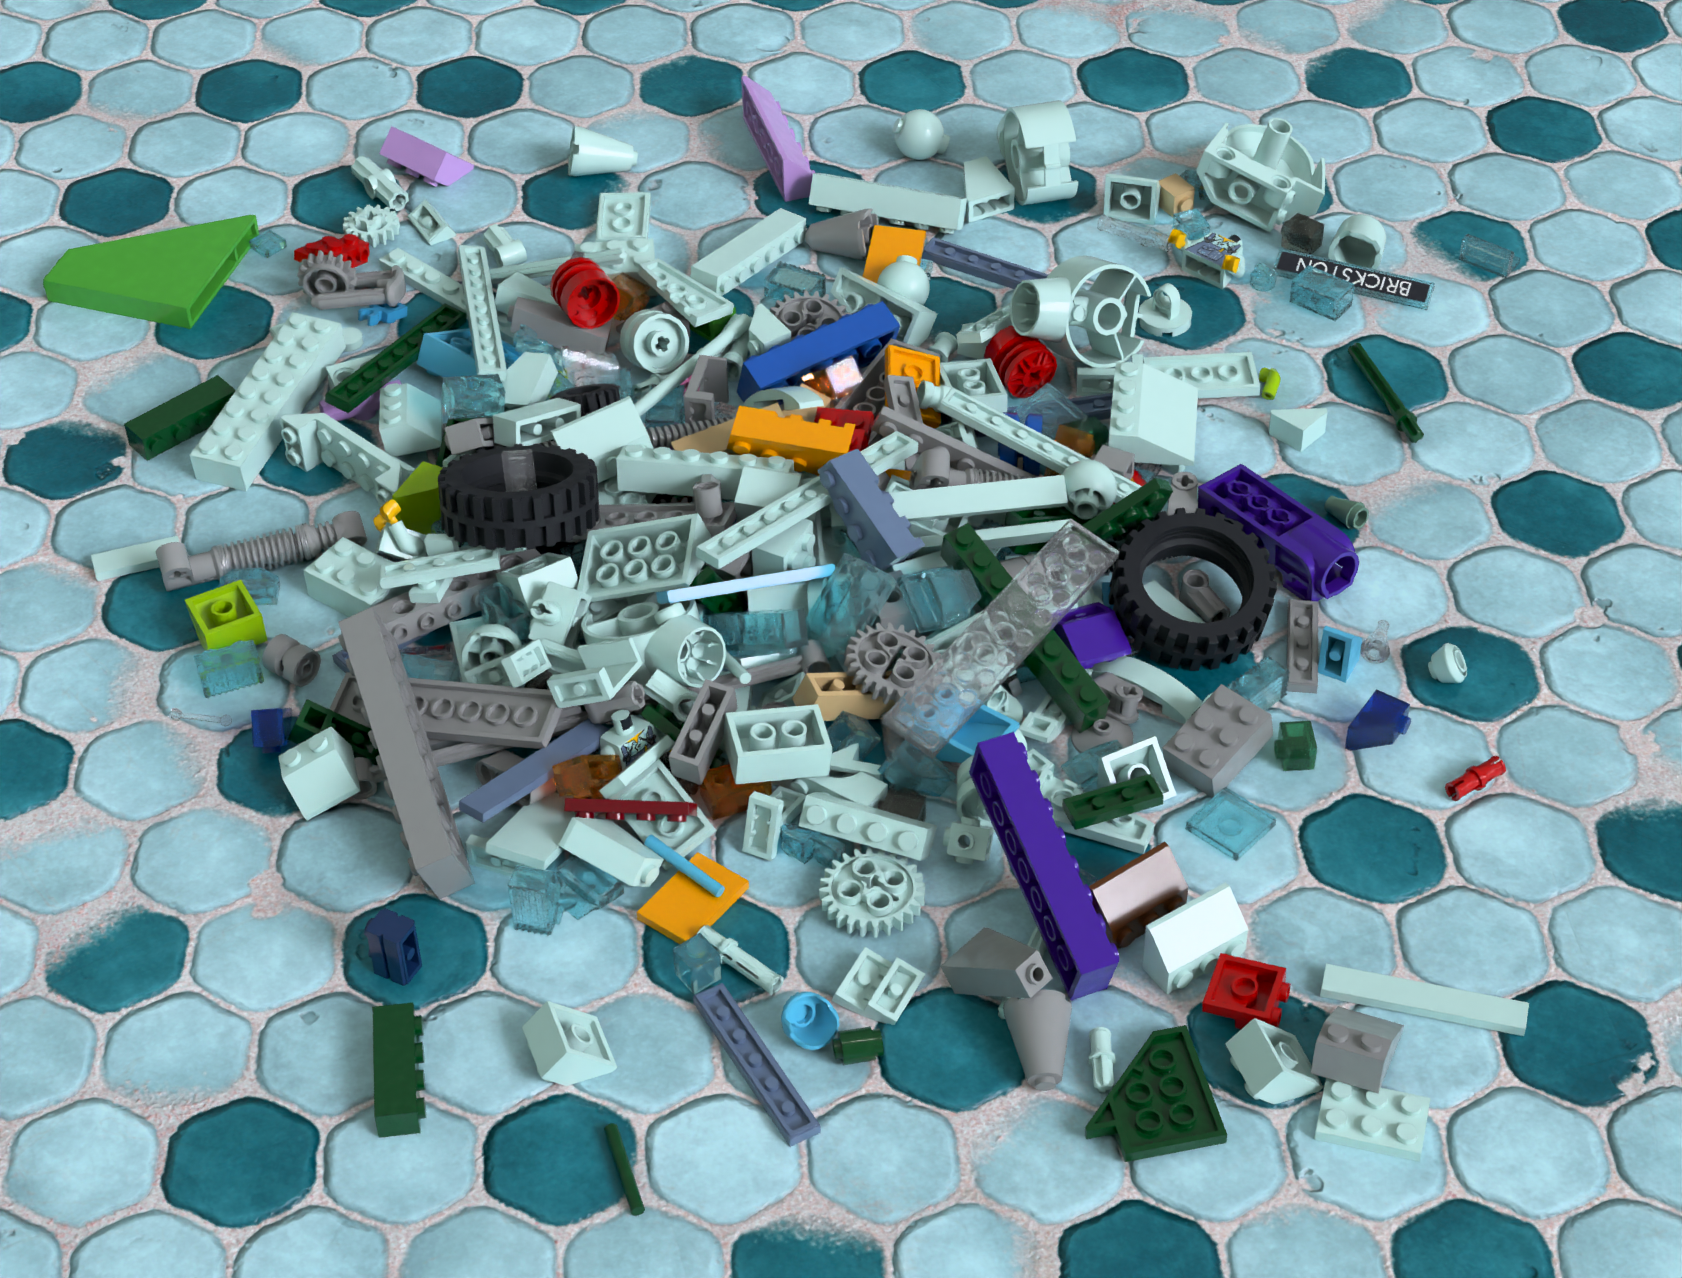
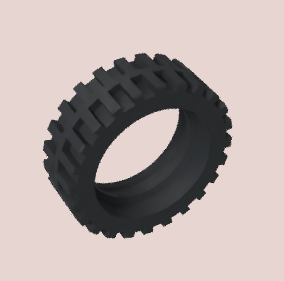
M514 444L512 447L495 446L494 449L477 450L475 454L460 456L458 461H450L447 464L448 467H443L438 475L442 529L445 530V534L449 537L454 536L455 541L459 543L468 542V545L471 547L485 546V549L489 550L505 548L506 551H515V548L530 550L535 549V546H554L556 542H568L573 540L575 535L582 536L586 534L587 529H592L600 518L597 466H595V462L592 459H588L586 454H576V450L571 448L564 450L560 446L552 445L545 447L542 444H533V446Z
M1176 508L1174 515L1168 516L1166 511L1156 514L1155 521L1151 522L1146 518L1140 522L1138 531L1132 529L1128 533L1125 543H1122L1119 549L1109 585L1111 589L1108 598L1109 604L1114 605L1113 610L1118 620L1122 622L1121 627L1125 636H1131L1134 639L1133 647L1140 652L1144 648L1151 653L1149 659L1158 662L1159 658L1170 661L1169 667L1178 669L1179 664L1189 665V671H1199L1200 665L1208 664L1210 670L1217 669L1222 660H1226L1228 664L1237 661L1240 651L1246 655L1252 649L1254 641L1257 642L1262 635L1275 601L1274 596L1277 591V582L1273 581L1276 574L1274 564L1267 565L1270 556L1266 547L1258 548L1257 542L1259 538L1253 532L1249 535L1245 534L1242 531L1243 524L1238 521L1230 524L1224 521L1225 515L1218 512L1216 517L1205 515V509L1196 508L1195 513H1186L1185 508ZM1191 556L1201 558L1215 564L1233 579L1242 595L1240 609L1236 614L1227 619L1211 623H1196L1179 619L1162 610L1149 597L1142 583L1143 573L1147 566L1166 557Z

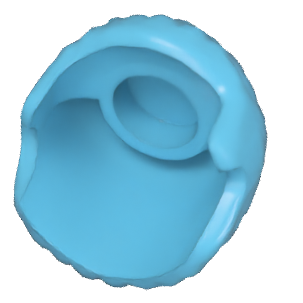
M797 992L795 995L790 996L783 1006L781 1014L783 1031L798 1046L809 1050L820 1049L829 1044L836 1036L840 1025L839 1016L831 1003L821 995L813 992Z

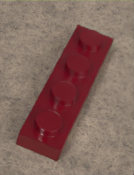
M565 798L564 811L575 812V817L594 819V813H606L605 819L625 820V814H636V820L655 821L656 815H667L668 822H686L687 816H697L698 804L670 801Z

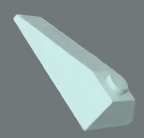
M841 267L830 291L841 305L846 306V311L851 314L859 312L868 304L874 305L884 301L900 324L896 340L919 347L928 339L938 315L918 302Z

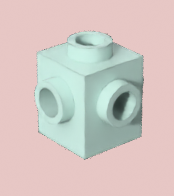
M962 816L961 822L954 821L951 827H946L943 846H948L947 854L954 855L955 862L973 864L974 859L981 861L989 860L994 828L980 825V819ZM965 835L970 838V845L965 843Z

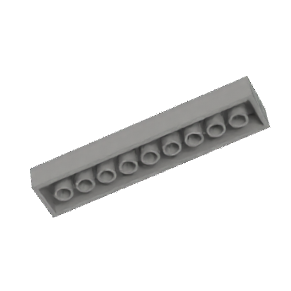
M370 607L339 621L342 634L338 636L343 650L346 653L348 652L349 658L345 660L351 675L355 676L357 682L353 683V687L358 698L363 700L364 706L360 708L366 723L370 724L372 728L368 735L375 749H378L380 754L376 756L377 764L382 773H386L388 779L384 781V786L389 797L394 799L395 806L392 807L393 815L398 824H402L403 831L400 832V838L404 847L410 850L412 856L408 858L410 869L415 876L420 875L427 891L432 889L437 897L442 899L475 884L396 639L373 607Z

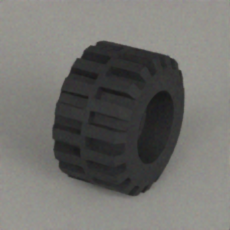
M601 383L566 389L556 393L549 400L561 398L581 404L582 417L619 401L620 394L618 386Z

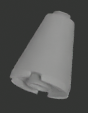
M862 209L813 223L806 230V243L810 245L812 250L866 261L874 225H879L878 217L876 214H871L872 209Z
M1039 990L1031 998L1020 1000L1016 997H1010L1004 1003L1003 1011L1027 1082L1040 1091L1054 1089L1056 1084L1062 1081L1072 1012L1071 1000L1066 1001L1065 994L1054 990Z

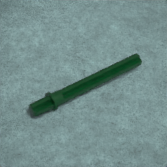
M1354 343L1353 346H1349L1348 353L1396 421V428L1404 432L1412 443H1417L1418 440L1423 438L1424 433L1417 424L1416 415L1409 412L1362 345Z

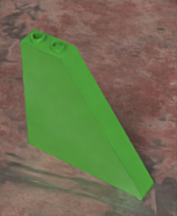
M256 215L240 216L68 249L43 279V287L46 291L47 299L50 302L191 329L259 238Z

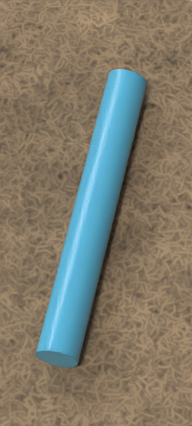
M649 835L646 838L644 845L715 897L718 898L723 894L725 890L723 885L655 836Z

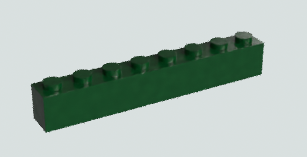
M967 523L945 534L940 553L942 559L982 610L985 611L989 619L1076 730L1082 733L1093 726L1095 721L1105 719L1110 700L971 525Z

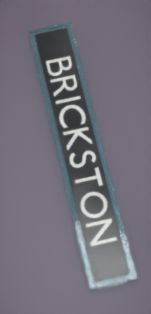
M1283 248L1279 249L1272 270L1275 276L1428 310L1435 288L1434 282Z

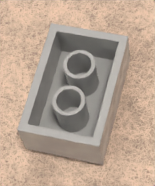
M1221 684L1162 747L1167 769L1213 799H1216L1273 736L1271 714Z

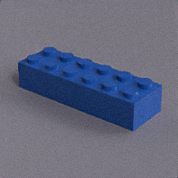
M884 301L874 305L868 304L859 312L852 315H843L834 323L829 325L823 324L807 335H798L789 343L782 346L775 345L764 354L749 357L743 362L736 392L744 403L751 395L761 390L788 386L800 387L802 383H831L870 365L891 338L896 340L900 324ZM783 399L777 400L779 406L784 404Z

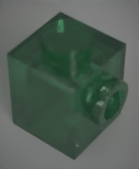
M1311 721L1279 723L1278 739L1274 741V753L1276 759H1281L1283 771H1302L1315 768L1317 744Z

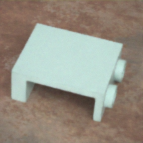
M632 637L586 644L577 648L586 670L552 675L546 682L558 709L608 701L614 697L643 663Z

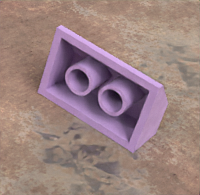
M392 126L379 153L388 158V164L399 169L403 165L406 167V173L417 178L421 174L425 176L423 181L437 187L438 183L450 186L474 168L473 164Z

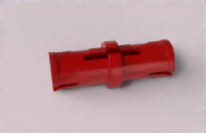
M1492 756L1478 766H1470L1463 775L1446 783L1445 790L1447 795L1450 797L1457 793L1452 797V800L1458 801L1474 790H1482L1486 787L1487 782L1506 772L1504 762L1500 760L1494 764V762L1499 760V757Z

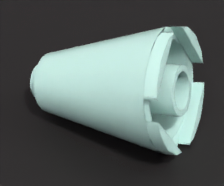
M581 126L573 127L570 140L571 151L568 158V175L575 177L630 171L632 166H636L638 152L633 151V145Z

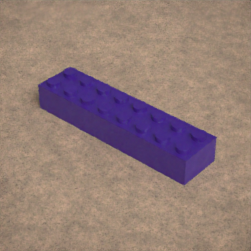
M1011 732L977 743L969 774L1070 1000H1074L1107 989L1119 963V953L1113 942L1110 943L1106 936V925L1100 913L1096 914L1092 905L1093 898L1089 886L1081 881L1079 865L1075 856L1070 855L1066 848L1065 833L1060 826H1056L1053 819L1052 805L1049 799L1044 798L1040 791L1039 776L1035 770L1030 769L1027 762V750L1022 742H1018L1015 733Z

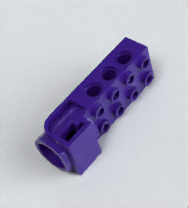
M1243 464L1237 465L1198 487V508L1205 509V515L1216 517L1218 512L1224 514L1226 518L1238 521L1244 525L1242 531L1247 535L1253 532L1259 538L1257 542L1258 548L1266 547L1270 554L1267 563L1274 564L1275 569L1282 573L1283 587L1301 600L1319 601L1323 598L1329 599L1340 594L1353 584L1359 567V557L1355 553L1354 546L1348 536Z

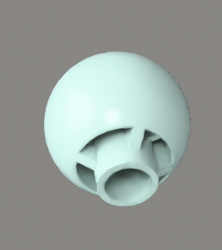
M923 109L909 111L901 119L898 118L893 126L898 149L911 159L925 160L932 157L935 153L942 155L948 147L950 136L944 134L942 122L930 111Z
M898 256L896 262L884 268L877 281V284L921 305H924L929 296L930 283L928 276L917 265V259L912 256Z
M1091 459L1079 460L1068 466L1062 473L1065 477L1068 500L1067 506L1064 507L1072 514H1076L1081 519H1091L1110 508L1117 493V484L1113 473L1103 463Z

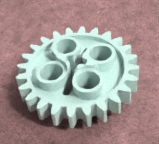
M871 847L867 848L866 854H861L858 849H854V857L852 858L844 853L842 854V863L833 860L832 869L826 868L824 870L825 878L820 879L819 898L822 904V911H827V919H836L837 928L847 925L848 934H851L855 929H859L860 937H864L867 931H872L873 937L877 938L881 930L887 936H890L892 927L903 931V922L912 925L913 915L920 916L921 906L925 904V883H923V874L917 873V865H908V857L906 856L897 860V854L895 853L887 856L885 855V850L881 849L878 854H873Z

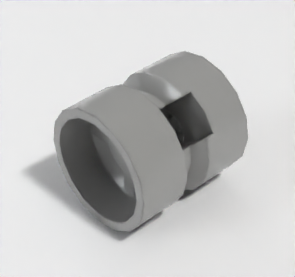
M280 634L270 640L264 650L262 661L266 669L278 676H282L285 680L296 686L303 687L308 685L317 675L321 658L315 650L300 644L297 640L286 634Z

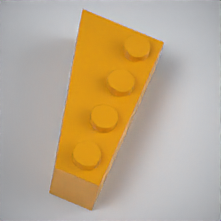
M739 405L727 449L733 450L739 455L754 454L756 457L766 458L781 456L785 459L794 460V471H805L819 476L817 470L829 460L848 453L856 424L845 423L843 428L831 426V420L819 419L818 423L806 422L801 415L791 414L782 418L778 417L776 411Z

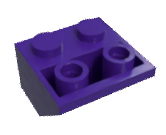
M1100 602L1047 615L1049 625L1084 669L1092 668L1094 664L1100 662H1111L1118 657L1132 654L1131 646L1114 610Z

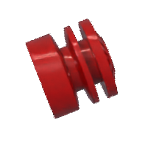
M583 257L570 259L560 265L552 276L550 290L553 299L572 323L580 328L593 329L600 327L611 320L617 312L620 303L619 290L608 275L593 260Z
M1013 325L1000 330L992 337L984 353V359L991 358L1005 388L1014 397L1018 398L1031 397L1041 392L1050 383L1057 368L1055 356L1039 339L1020 335L1015 331Z

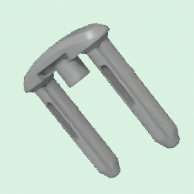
M394 265L391 270L356 273L357 282L354 289L377 288L318 294L311 299V306L320 310L388 304L390 307H395L406 293L404 272L399 266Z

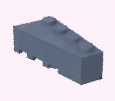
M859 449L829 460L817 470L822 485L828 490L834 502L835 511L841 516L847 528L848 536L855 543L861 555V561L869 570L871 576L888 569L892 565L901 563L926 546L920 537L915 539L908 529L911 527L908 519L905 516L899 517L894 510V499L889 492H885L878 487L879 478Z

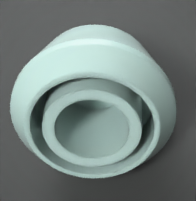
M1446 643L1431 656V662L1428 663V667L1434 679H1439L1442 683L1463 682L1467 676V667L1464 657L1456 645Z

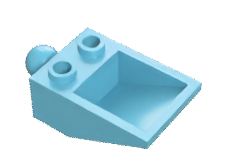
M942 683L924 703L920 704L914 699L912 706L909 707L903 700L899 706L901 716L907 720L906 746L931 760L962 763L974 755L977 743L1011 732L1015 733L1020 727L1019 722Z

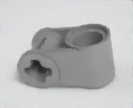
M1178 472L1173 476L1171 482L1173 493L1168 499V516L1174 515L1176 508H1185L1186 513H1195L1198 507V481L1192 473Z
M1105 672L1094 679L1095 683L1110 700L1106 715L1123 724L1135 723L1139 717L1137 706L1138 701L1142 699L1143 690L1139 686L1128 683L1110 672Z

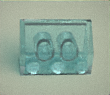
M844 553L801 625L799 632L812 640L819 641L824 647L844 657L850 637H855L857 630L864 631L866 625L870 627L873 625L897 582L891 575L870 563Z

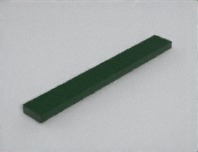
M446 303L327 392L325 402L346 413L351 412L418 360L424 333L456 330L466 322L467 314Z

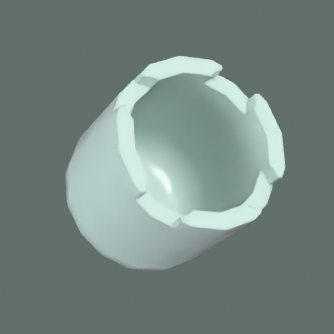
M1358 214L1350 216L1342 222L1330 244L1329 259H1331L1332 263L1375 272L1380 265L1386 244V233L1383 225L1379 220L1370 215Z

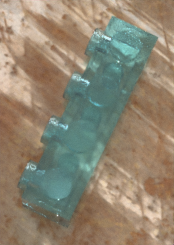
M804 608L723 612L703 616V623L721 634L725 642L726 651L731 656L738 655V651L739 656L755 655L757 650L759 656L776 654L777 650L779 655L797 653L796 647L809 645Z

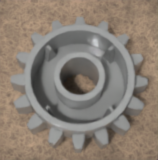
M320 250L318 251V256L310 253L308 260H302L297 275L299 278L298 285L303 286V293L308 294L311 298L322 293L353 291L357 282L356 268H351L352 262L350 260L342 261V254L334 257L333 251H329L328 255H324Z

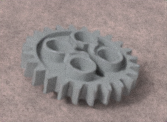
M807 290L804 291L803 296H800L796 291L793 294V298L784 295L783 302L777 300L775 307L770 308V312L791 331L792 340L798 335H807L815 331L816 328L823 324L829 325L834 323L843 315H851V313H845V305L837 307L838 299L830 302L828 300L829 294L821 298L818 291H815L814 295L810 296Z
M876 623L874 629L866 625L864 631L857 630L855 637H850L844 653L846 658L843 665L848 667L846 675L854 676L852 684H862V693L873 692V700L881 696L883 697L884 704H887L891 699L894 700L897 707L904 700L910 707L914 699L922 704L924 698H928L939 687L944 675L942 671L944 663L939 661L941 654L933 652L935 645H926L924 643L926 636L915 637L916 630L913 629L907 633L904 631V625H900L897 630L893 628L891 623H888L887 628H883L880 623ZM900 649H904L901 658L897 660L889 678L884 679Z

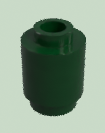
M869 1026L838 1031V1038L832 1039L835 1060L841 1059L843 1065L875 1061L876 1057L884 1055L880 1029H871Z

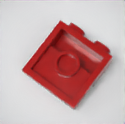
M346 234L340 239L325 236L321 240L307 243L305 246L294 250V260L302 262L303 259L308 260L310 253L318 256V251L320 250L324 255H328L329 251H333L334 257L342 254V261L350 260L352 262L351 268H355L368 262L370 254L369 242L363 241L353 234Z
M817 407L814 423H818L819 419L831 420V426L843 428L845 423L856 424L848 452L859 449L861 452L868 447L874 421L872 411Z
M1220 953L1202 1003V1012L1235 1019V1028L1242 1029L1254 1018L1278 1028L1282 1016V1008H1278L1280 1002L1287 1003L1291 983L1286 982V968Z

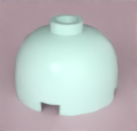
M485 624L474 629L468 635L461 654L462 666L464 670L465 668L469 670L518 650L522 647V644L517 634L508 627L499 624Z

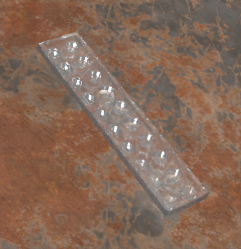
M1070 518L883 716L882 723L933 759L1116 561L1119 551Z

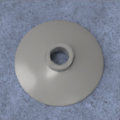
M1106 715L1105 719L1095 721L1093 726L1082 733H1079L1073 727L1071 741L1074 748L1080 754L1099 761L1100 757L1132 745L1133 732L1128 724H1123Z

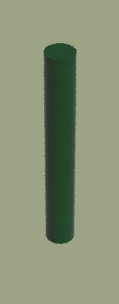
M615 1123L605 1126L604 1132L631 1214L634 1216L644 1213L645 1207L618 1126Z

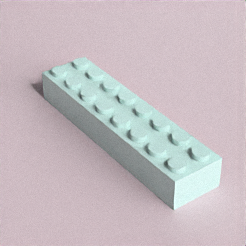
M291 313L191 452L190 458L197 480L242 491L248 490L283 439L280 417L283 415L300 414L327 376L326 367L334 365L345 350L346 345L341 323L299 313Z

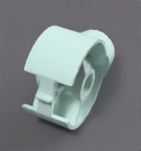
M1061 100L1009 107L998 124L996 136L1001 154L1005 158L1009 182L1015 188L1017 202L1020 205L1073 198L1077 192L1078 181H1071L1069 142H1075L1076 136L1065 104Z
M1077 256L1059 264L1045 279L1024 280L1019 283L1012 295L1010 316L1012 325L1017 333L1022 336L1043 340L1047 347L1056 354L1092 367L1111 368L1115 367L1116 362H1126L1129 360L1132 354H1136L1145 342L1142 339L1135 338L1134 334L1137 318L1143 317V314L1138 313L1140 295L1151 297V293L1145 280L1135 270L1092 256ZM1100 272L1089 290L1079 289L1088 278ZM1127 292L1126 304L1124 306L1120 301ZM1069 326H1078L1086 329L1092 350L1081 354L1076 350L1070 337Z
M656 592L627 596L629 606L621 610L615 618L594 623L592 614L586 613L582 620L581 627L586 644L632 637L643 664L628 682L636 681L638 684H642L643 688L657 668L684 687L694 688L702 687L705 679L714 681L723 669L726 658L725 642L720 633L700 621L695 599L680 601L686 613L672 617L660 625H657L653 616L654 613L677 602L660 604L657 602Z

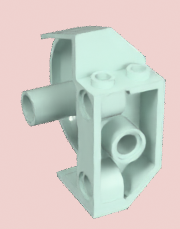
M1272 118L1267 126L1257 124L1239 125L1229 131L1227 130L1229 124L1225 123L1204 150L1196 169L1210 201L1268 232H1271L1276 224L1280 226L1282 222L1315 215L1325 195V158L1321 157L1315 169L1309 152L1301 143L1290 136L1293 130L1292 125L1284 119Z

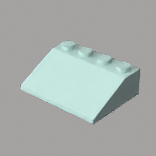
M1116 362L1109 447L1135 454L1134 462L1194 466L1198 388L1144 363Z
M698 513L588 531L577 590L592 596L591 602L689 587L705 564L704 561L696 557V547L709 540L711 534Z

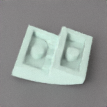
M864 947L834 994L832 1001L861 1016L895 1025L926 974L898 957L894 963H891Z

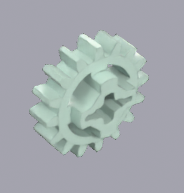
M367 205L364 209L357 207L356 213L349 212V217H344V235H356L359 239L369 242L373 248L379 245V243L386 245L387 239L393 241L394 235H399V217L396 216L395 211L390 212L389 207L381 209L380 205H377L375 208Z

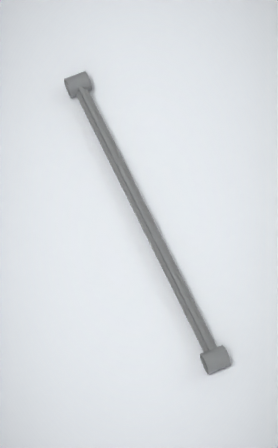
M807 640L797 647L795 657L745 669L751 675V680L747 684H742L732 673L718 676L714 682L738 689L800 672L805 674L828 673L831 668L822 644L817 640ZM686 687V688L689 689V690H691V691L697 692V693L699 694V692H700V690H701L702 687H700V688ZM645 695V705L641 709L629 711L630 715H639L648 704L653 703L657 706L658 702ZM684 699V700H682V701L680 702V704H681V703H685V702H689V701H692V700H691V699ZM587 711L558 719L551 737L565 734L589 718ZM610 718L609 720H606V721H604V722H601V723H599V724H604V723L612 722V718ZM464 742L434 750L432 753L437 767L509 749L513 746ZM357 757L354 758L361 791L351 797L367 799L376 793V783L388 779L386 773L383 774L378 765L372 766L369 759Z

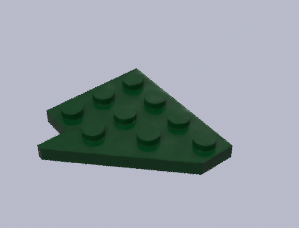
M1159 478L1152 479L1059 540L1064 551L1089 555L1091 557L1109 555L1110 553L1115 554L1116 551L1119 552V548L1122 543H1125L1128 533L1132 529L1138 531L1141 521L1146 518L1151 522L1155 521L1156 514L1161 512L1173 490L1168 481Z
M1186 1025L1152 1032L1086 1125V1139L1115 1134L1124 1162L1227 1142L1226 1129Z

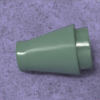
M1330 496L1325 503V511L1331 513L1349 529H1360L1368 520L1369 511L1362 502Z

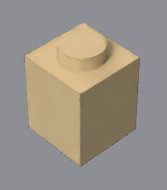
M1176 173L1159 180L1161 186L1159 207L1173 218L1193 209L1195 188Z

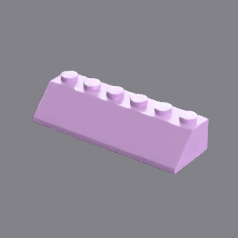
M742 76L743 119L784 201L810 197L812 177L815 171L810 170L809 160L807 156H803L800 142L795 141L794 131L792 128L789 129L787 117L782 115L779 101L774 100L770 91L747 76Z

